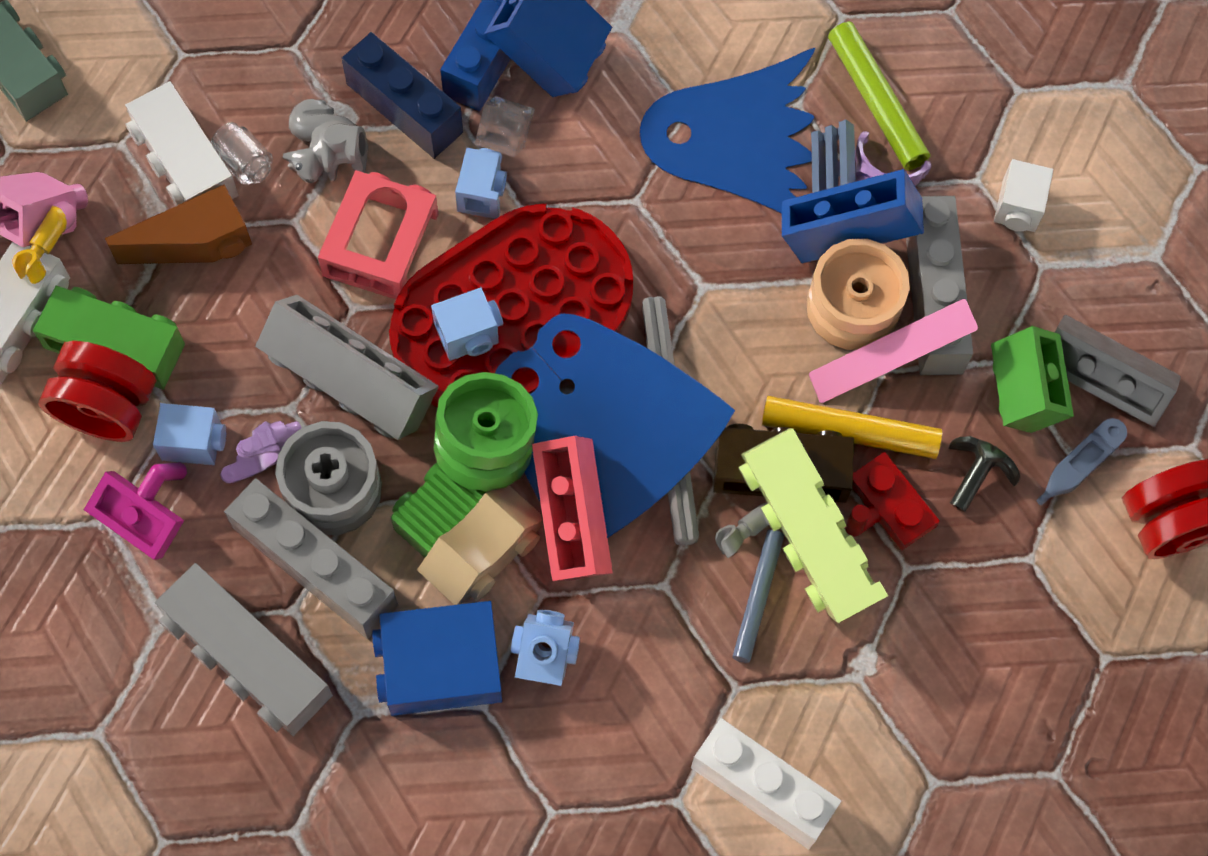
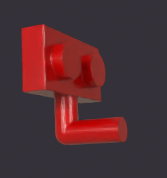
M883 452L853 473L852 488L865 505L859 504L853 507L846 523L847 527H845L849 535L859 536L879 522L902 551L938 526L940 520L886 452Z

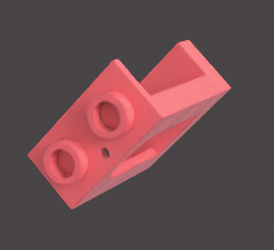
M355 170L318 255L322 276L396 300L401 289L408 281L407 273L430 218L434 220L438 218L436 195L419 185L406 186L393 182L387 176L377 172L367 174ZM368 199L406 211L385 262L346 250Z

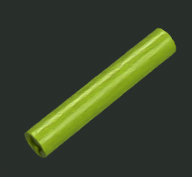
M848 21L837 25L830 31L828 39L900 163L906 171L920 167L930 158V153L853 22Z

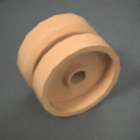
M847 239L831 246L819 258L806 300L808 318L816 333L829 344L846 350H857L893 333L910 290L909 274L900 256L885 244L870 239Z

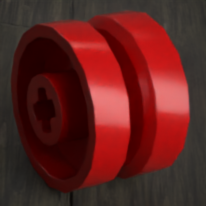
M83 341L64 342L53 367L59 377L48 379L38 402L42 411L54 420L84 434L109 441H131L142 418L136 406L146 405L157 381L153 373L143 364L108 347Z
M1208 459L1189 462L1158 473L1138 483L1122 496L1121 499L1131 521L1146 524L1139 532L1138 538L1148 559L1171 557L1208 544Z

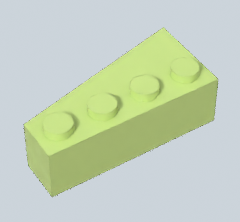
M789 428L741 454L745 464L739 467L740 472L751 491L757 488L761 490L768 503L761 507V510L772 530L775 532L781 528L785 534L789 545L785 546L783 550L795 572L804 569L812 584L806 587L805 591L818 613L825 609L830 617L837 623H840L888 596L881 582L875 583L871 579L867 568H869L868 559L852 535H847L844 529L847 526L843 515L829 494L826 495L822 489V486H824L823 480L793 428Z

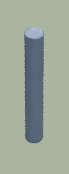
M767 530L732 656L733 659L739 662L750 663L785 536L777 530L775 532Z

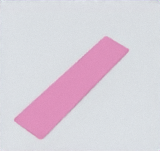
M962 299L811 371L809 377L819 402L824 403L976 331L978 326L966 299Z

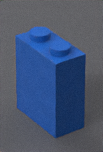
M503 0L484 34L551 97L576 93L583 88L588 80L587 73L594 60L603 53L606 47L605 40L613 27L585 0Z
M491 601L379 614L381 629H373L372 637L375 657H383L385 674L376 675L379 703L387 702L391 716L503 702Z

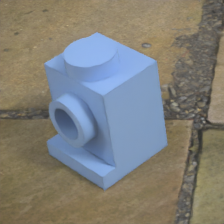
M466 148L455 190L457 212L492 219L499 217V196H503L507 180V171L501 170L502 154L491 148H481L479 150Z

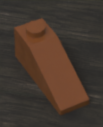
M225 184L105 238L117 264L212 263L222 258H233L239 255L246 247L252 245L246 224Z

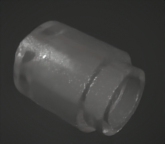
M231 122L216 131L212 137L211 144L227 169L241 184L260 183L270 174L273 161L272 154L246 127L238 126L236 123Z

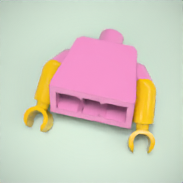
M40 172L0 177V235L22 247L32 245L31 249L16 253L12 259L13 267L20 279L27 275L30 282L36 284L45 277L46 270L40 258L44 253L49 254L61 235L74 231L76 228V210L84 209L87 206V193L81 184L66 185Z

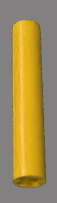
M768 395L761 426L771 428L789 427L796 429L798 433L816 434L825 430L841 433L842 437H854V444L933 459L938 457L942 440L941 428Z

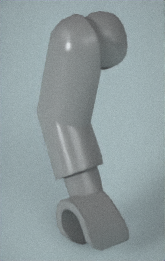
M768 503L760 504L738 521L737 527L735 525H727L717 531L715 540L723 555L725 554L727 558L731 557L740 548L744 539L756 536L769 525L761 510V507Z

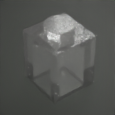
M495 96L485 103L474 144L515 157L525 147L535 109Z

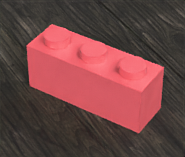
M571 436L532 444L552 581H570L612 574L593 440L585 437Z

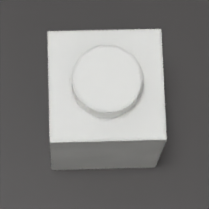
M1012 159L1003 178L994 222L1003 224L1014 231L1027 230L1035 232L1045 213L1054 169Z

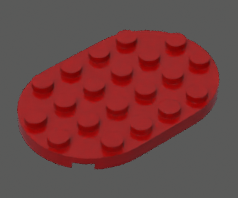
M534 204L509 211L426 264L406 282L395 300L391 318L389 339L392 355L439 386L431 402V405L438 407L439 398L453 382L465 375L482 372L495 374L498 366L513 352L530 349L537 341L539 329L556 315L565 313L581 316L618 333L627 319L633 297V270L628 253L617 235L605 223L583 210L572 207V210L547 208V204ZM482 287L487 302L495 300L502 316L503 325L498 326L499 343L493 345L484 354L478 356H469L467 354L449 361L434 325L431 305ZM565 330L559 332L554 337L552 345L554 352L558 356L571 358L578 353L581 343L576 333ZM529 367L517 369L511 378L520 383L529 394L533 393L539 384V377L536 371Z

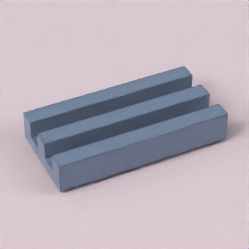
M845 119L839 122L838 128L830 125L825 127V133L819 130L812 132V193L837 187L838 177H840V186L856 182L854 125ZM837 140H839L840 162L837 160Z

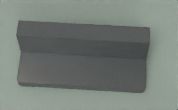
M1064 315L1054 333L1061 336L1068 381L1155 427L1177 392L1181 376L1085 324Z

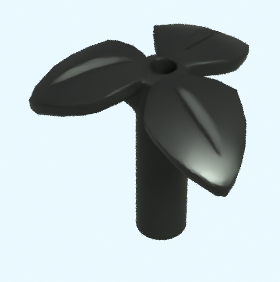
M972 436L958 437L951 441L948 449L971 451L976 456L974 463L950 501V504L966 512L992 467H1000L1013 486L1019 482L1020 473L1016 464L997 446Z

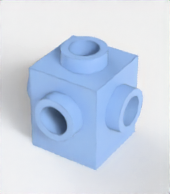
M537 610V615L528 614L523 627L516 625L511 644V653L519 654L515 678L561 686L565 677L567 663L575 665L577 660L580 637L572 636L574 622L564 620L565 615L560 612ZM540 642L549 644L551 648L544 647Z

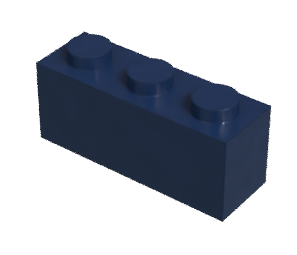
M370 32L341 57L346 84L433 159L463 133L461 107L374 33Z

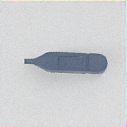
M1114 418L1102 422L1093 433L1084 439L1056 466L1050 475L1045 492L1036 500L1037 503L1042 506L1050 497L1067 494L1076 489L1123 443L1127 437V428L1124 423Z

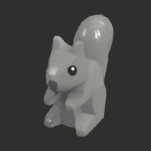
M304 100L292 109L289 116V129L292 135L302 141L311 143L309 148L287 152L282 157L290 162L288 168L296 171L298 176L307 183L316 182L323 170L328 172L331 181H335L338 167L341 163L351 164L354 171L357 170L365 173L368 143L364 128L357 126L344 116L333 115L334 108L327 105L324 100Z

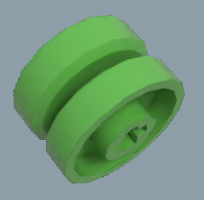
M482 372L465 375L450 384L439 398L433 448L438 466L447 477L467 489L480 491L505 488L520 479L530 465L532 444L534 443L538 412L533 397L520 383L505 375Z

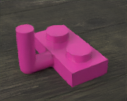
M181 462L155 464L150 468L139 488L115 471H107L102 476L83 510L153 560L161 559L184 520L154 498L163 482L185 478L187 468Z

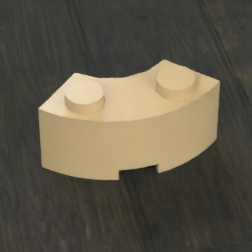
M509 485L505 488L491 490L483 495L463 520L437 539L417 571L454 605L462 604L471 597L478 601L491 590L495 584L494 578L518 554L524 557L536 546L540 540V536L536 532L543 524V516Z

